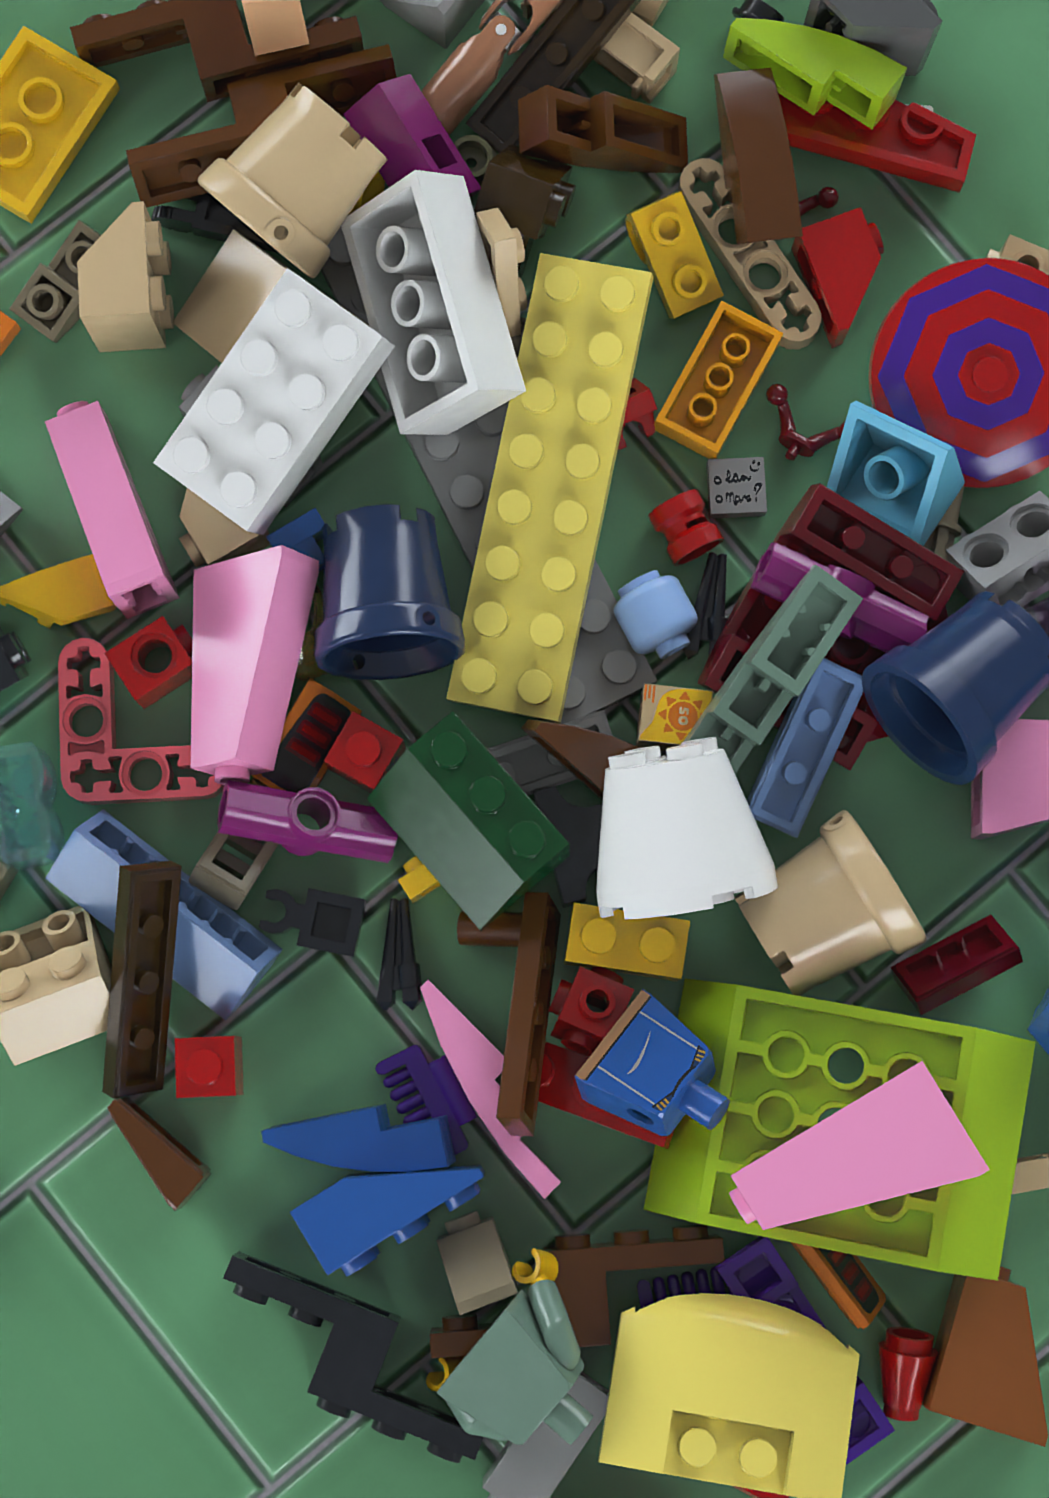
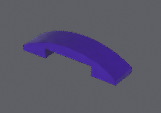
M759 1236L715 1267L733 1295L763 1300L791 1309L809 1317L827 1329L799 1288L798 1282L769 1238ZM858 1376L846 1465L895 1431L864 1382Z

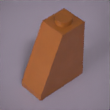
M1001 1266L998 1281L954 1274L934 1349L938 1351V1356L922 1405L929 1411L1045 1447L1048 1430L1026 1287L1009 1281L1011 1270Z

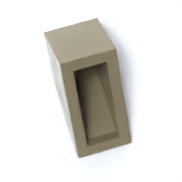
M476 1210L444 1223L448 1233L438 1236L436 1241L460 1315L517 1294V1281L512 1276V1267L493 1216L481 1220Z

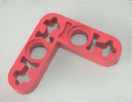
M89 638L75 639L64 646L58 660L60 771L63 788L69 796L82 804L101 805L201 800L216 797L223 792L224 785L216 783L214 775L209 777L208 786L200 787L199 781L194 777H177L181 788L171 790L174 773L169 759L179 757L177 767L180 769H191V745L116 749L114 668L104 654L107 652L106 648L94 639ZM89 651L96 661L101 662L100 668H94L90 671V687L94 691L103 689V695L98 697L82 694L71 698V691L73 689L84 692L83 677L77 670L72 669V664L82 661L83 652ZM93 706L102 712V727L93 736L83 737L77 735L73 730V716L82 707ZM121 760L118 776L123 791L120 793H114L116 783L113 781L95 782L93 784V792L86 793L85 787L75 782V775L83 774L88 763H92L93 768L100 773H116L113 761ZM142 760H154L161 766V781L151 790L142 791L136 789L131 781L133 767Z

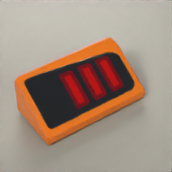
M310 678L285 719L274 771L252 775L253 779L269 788L296 793L307 787H318L328 771L324 759L352 711L361 715L362 710Z
M790 1242L848 1321L857 1329L861 1328L864 1330L868 1327L884 1305L886 1296L857 1255Z

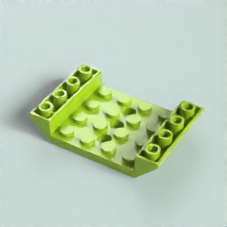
M685 978L678 1020L712 1052L716 1072L708 1086L727 1097L730 1103L725 1115L712 1130L707 1129L685 1114L675 1128L669 1148L666 1149L655 1145L643 1210L717 1228L937 1272L998 1281L1035 1041L954 1023L737 984ZM840 1049H853L861 1055L864 1061L862 1075L857 1081L850 1084L836 1081L829 1072L830 1058ZM921 1061L925 1064L990 1169L978 1177L762 1230L757 1220L747 1224L729 1195L730 1191L737 1188L730 1175L819 1123L820 1117L825 1111L831 1108L842 1109Z

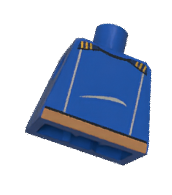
M644 989L640 991L574 1076L583 1100L660 1136L670 1135L685 1114L707 1129L712 1130L721 1121L730 1103L727 1097L708 1086L716 1072L713 1054L710 1049Z

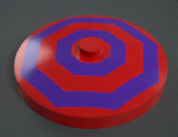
M1001 258L970 259L947 265L924 276L908 288L890 308L881 323L872 346L869 362V391L873 409L954 447L965 480V487L990 488L1014 484L1030 478L1049 467V275L1030 265Z

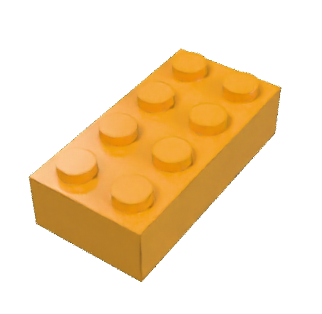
M721 301L659 412L654 424L655 431L708 459H717L777 350L784 333Z

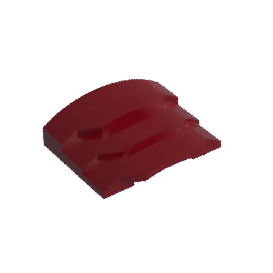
M821 483L810 486L772 542L785 545L786 548L799 552L826 567L828 565L841 567L869 580L875 585V591L929 616L927 632L948 618L946 603L965 572ZM753 575L734 606L698 680L699 685L713 691L715 694H717L739 661L783 604L750 588L753 582ZM838 636L824 658L862 676L865 668L884 655L885 652L872 648L869 644L854 637L846 639ZM864 691L832 760L850 771L867 742L888 737L872 713ZM793 697L773 725L774 728L779 730Z

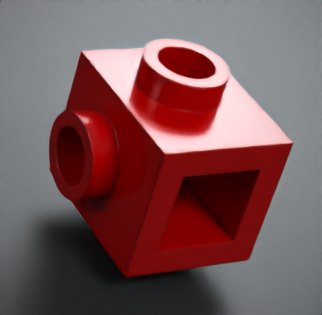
M580 966L572 983L561 979L548 1012L558 1015L550 1036L561 1040V1043L566 1048L576 1053L591 1056L628 1008L634 989L623 985V978L613 971L602 967H592L591 970ZM587 1003L605 1011L600 1013L593 1012L588 1008Z

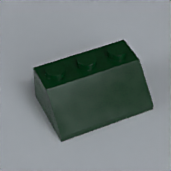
M454 711L450 712L407 748L367 797L370 804L480 931L570 856L569 842Z

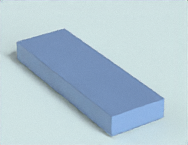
M824 658L801 694L793 697L747 798L755 820L792 837H798L862 696L861 675Z

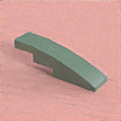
M813 565L739 661L683 742L716 737L718 749L725 750L736 774L754 745L762 744L791 698L801 694L863 598L819 566Z

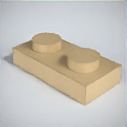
M499 208L476 212L478 227L510 337L521 335L520 311L527 309L525 287L518 276V263L525 260L522 236L518 228H510Z

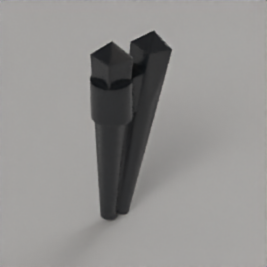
M710 552L708 555L694 606L698 621L696 626L686 634L690 644L682 649L687 659L698 654L700 642H709V656L728 618H725L726 554H719L717 556L716 553Z
M393 898L390 899L376 1002L386 1011L396 1004V991L402 990V1002L411 1010H414L422 1002L420 992L422 980L420 964L416 963L409 900L402 898L399 901Z

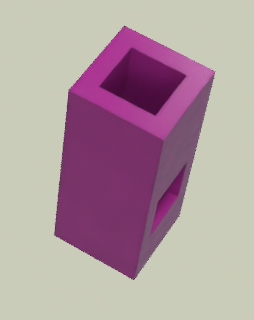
M411 74L378 83L343 114L350 123V126L361 136L360 139L362 140L365 136L388 159L379 170L388 187L414 170L464 176L470 198L480 191L479 183Z

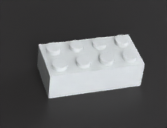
M414 170L347 216L341 227L369 326L395 345L382 364L381 369L400 434L449 435L526 392L464 176Z
M287 268L153 463L244 530L264 535L395 345Z

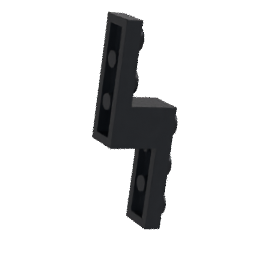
M240 1251L232 1255L223 1279L236 1283L233 1293L262 1305H266L269 1297L291 1306L288 1312L289 1316L312 1326L321 1327L324 1319L334 1323L307 1390L308 1393L318 1396L316 1405L319 1408L344 1418H349L351 1411H355L374 1419L371 1426L374 1430L397 1440H405L406 1434L409 1433L429 1441L427 1450L430 1453L451 1462L460 1463L462 1455L473 1460L476 1459L484 1437L466 1433L456 1417L449 1413L375 1384L401 1316Z

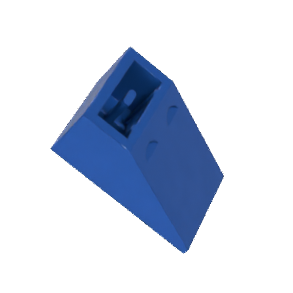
M481 1164L413 1172L349 1174L290 1211V1214L327 1276L341 1267L345 1276L348 1277L375 1260L377 1255L381 1253L376 1245L389 1236L393 1235L396 1242L400 1244L429 1225L428 1223L431 1222L427 1213L443 1202L451 1212L478 1195L481 1188L477 1181L484 1177L485 1170Z

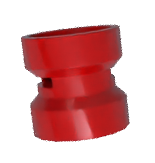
M698 489L680 493L663 502L648 514V518L655 531L664 534L668 542L666 552L674 566L683 565L706 554L724 540L717 525L708 522L704 515L705 502Z

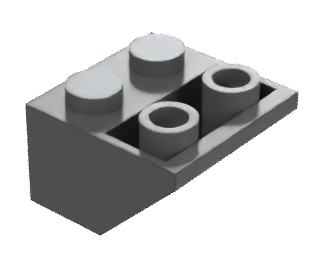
M810 0L804 21L805 26L843 36L884 54L907 67L904 76H916L923 69L942 24V20L938 17L937 10L930 0Z

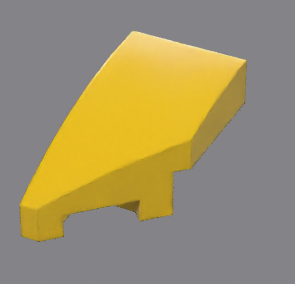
M93 554L37 571L0 586L1 605L6 606L8 603L38 618L37 623L49 629L53 623L63 626L112 612L117 607L108 597Z

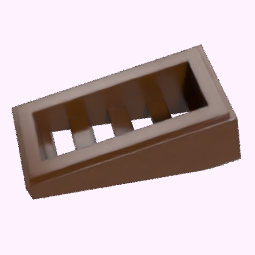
M129 1097L114 1099L107 1107L111 1117L167 1204L174 1211L181 1209L212 1174L210 1172L211 1169Z

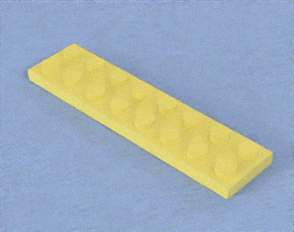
M540 253L517 360L526 392L511 399L508 403L462 621L465 653L459 659L454 660L446 697L449 701L561 723L652 288V272Z

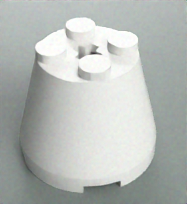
M716 737L682 742L680 746L667 748V755L661 756L660 746H649L624 751L625 754L608 757L610 767L605 769L596 896L600 917L614 916L613 911L623 907L625 919L683 914L712 909L714 904L733 900L734 893L744 891L745 899H751L766 895L778 888L772 857L724 749H718Z

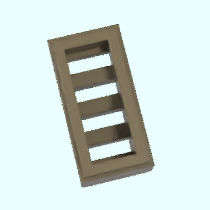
M253 778L249 782V784L266 787ZM217 832L194 867L188 881L227 907L238 910L279 844L266 841L263 846L250 838ZM225 843L254 860L252 865H248L222 849Z

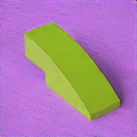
M736 18L730 25L723 54L724 59L743 71L771 67L778 93L815 116L825 101H828L872 130L895 101L907 67L884 54L843 36L805 25L767 19Z

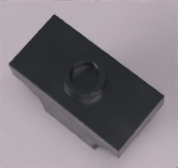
M556 786L535 791L533 793L534 804L570 844V856L553 869L562 907L573 906L574 903H584L587 899V881L598 870L603 803L590 807L572 805L563 799Z

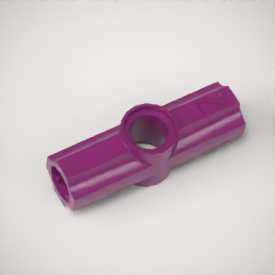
M776 542L771 543L760 558L754 571L753 582L750 588L784 603L813 565L819 566L863 598L839 636L846 639L854 637L869 644L872 648H877L885 653L896 646H909L927 632L929 616L875 591V585L860 575L834 565L826 567L799 552L786 548L785 545H780Z
M227 780L218 809V833L278 843L288 852L298 856H310L318 851L388 863L393 857L395 844L398 839V835L374 807L336 800L328 791L318 787H307L296 793ZM297 814L311 816L317 822L319 830L306 828L300 823Z

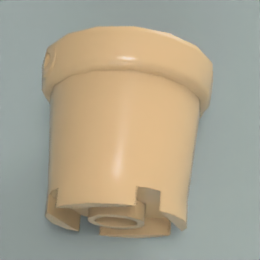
M298 83L286 99L227 160L223 158L216 159L198 177V183L308 277L315 278L330 256L328 244L373 177L388 159L365 136L361 140V136L339 113L307 87Z
M847 810L840 811L820 827V837L775 869L778 884L776 890L757 898L745 899L744 892L734 897L769 958L782 973L781 977L793 995L801 996L815 986L890 950L896 954H901L926 941L925 932L905 896L859 824Z

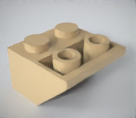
M144 201L132 202L77 261L80 319L99 352L166 348L165 329H174L173 301L171 295H166L162 276L171 275L170 247L168 241H163L160 221L151 220Z
M81 906L60 910L42 920L12 931L0 933V1041L14 1066L107 1031L112 967L94 917Z

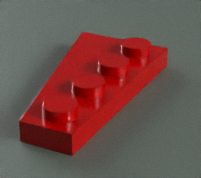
M779 94L791 147L960 193L966 179L977 134L915 102L907 106L895 100L872 130L828 101H825L815 116Z

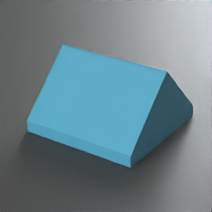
M854 401L850 403L827 488L924 546L965 484L955 449L867 405Z

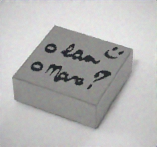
M764 457L707 460L709 519L761 517L766 515Z

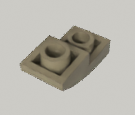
M78 220L49 265L46 266L42 263L38 265L9 309L51 341L57 343L80 319L77 261L101 234L86 223Z

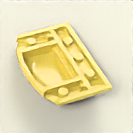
M711 1293L685 1294L666 1297L664 1300H659L636 1312L635 1307L630 1308L620 1314L598 1462L797 1498H842L860 1354L850 1345L845 1346L829 1330L809 1317L791 1309L750 1297Z

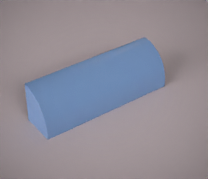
M102 809L74 829L45 879L115 933L120 866L169 860ZM181 870L172 979L226 1021L261 981L283 949L232 909L190 884L188 881L190 876Z

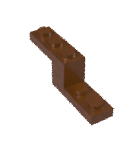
M149 0L140 4L135 10L117 15H93L87 18L83 24L70 27L79 58L96 68L190 43L207 102L229 97L227 83L364 50L357 17L352 16L343 19L333 16L324 18L315 23L312 28L306 29L309 44L255 56L252 44H248L236 0Z
M389 44L227 83L236 124L126 150L128 164L140 202L144 201L146 208L208 193L198 183V177L216 159L223 158L227 160L286 99L298 83L307 87L344 117L343 114L378 83L397 78Z
M707 1225L672 1227L673 1238L649 1239V1229L613 1232L614 1242L591 1244L590 1234L587 1233L555 1236V1246L543 1247V1250L552 1253L557 1259L558 1274L554 1282L558 1287L579 1347L611 1345L606 1271L722 1263L725 1261L723 1238L718 1234L708 1235ZM476 1314L442 1317V1327H432L430 1331L431 1358L466 1356L492 1323L478 1324Z

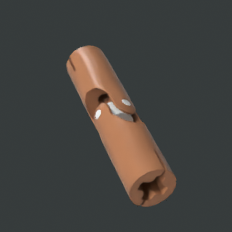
M495 0L487 9L479 25V29L482 30L481 33L473 35L466 42L459 44L421 91L449 135L497 79L504 54L508 51L507 54L510 56L519 51L561 0H526L532 6L533 14L529 26L523 33L517 29L516 24L509 17L498 12L503 4L510 0Z

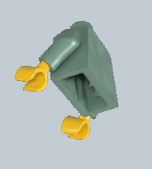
M532 1248L531 1255L536 1262L534 1271L528 1263L517 1261L512 1267V1276L515 1280L522 1284L530 1285L527 1294L523 1290L517 1293L465 1357L438 1358L445 1372H429L426 1377V1384L429 1389L437 1391L436 1393L446 1401L462 1429L468 1434L501 1441L509 1440L516 1445H523L538 1426L544 1422L571 1445L593 1418V1415L567 1393L578 1379L585 1365L580 1358L581 1350L558 1287L554 1282L558 1274L557 1259L550 1252Z

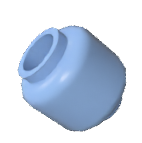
M653 570L637 577L618 590L620 600L614 606V615L636 653L649 654L656 651L659 658L664 659L690 644L686 634L696 626L698 617L676 577L672 575L660 576L657 570Z

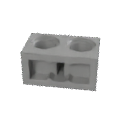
M1041 491L1010 507L1002 515L975 532L964 536L959 542L946 549L948 561L965 571L956 588L968 600L980 592L988 591L995 593L988 599L1003 606L1010 599L1023 607L1049 590V498Z

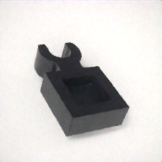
M308 888L304 905L297 903L290 894L283 890L271 889L266 891L265 898L282 902L286 913L279 922L273 923L260 920L259 927L262 930L278 935L284 934L292 928L300 929L297 946L355 958L367 902L365 899Z

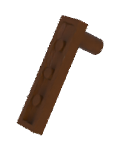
M526 892L523 912H503L482 931L475 926L463 911L460 912L457 922V938L461 946L518 947L496 1118L511 1136L534 1137L549 1017L548 1010L550 1008L561 914L548 892Z

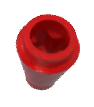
M890 1327L886 1330L885 1340L879 1342L882 1398L884 1403L883 1413L886 1417L899 1421H916L919 1419V1410L922 1407L938 1356V1351L933 1348L934 1336L932 1334L914 1328Z

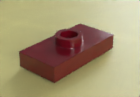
M990 914L890 968L896 983L920 1015H923L1022 963L1023 959L1020 948Z

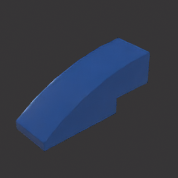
M386 1103L276 1125L261 1131L263 1143L294 1156L332 1167L369 1172H413L449 1167L456 1162L447 1115L390 1126Z

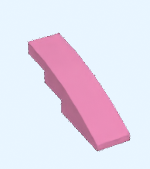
M427 980L420 987L440 1045L469 1102L502 1151L545 1199L561 1183V1180L520 1139L522 1136H511L496 1118L500 1085L495 1079L502 1073L504 1055Z

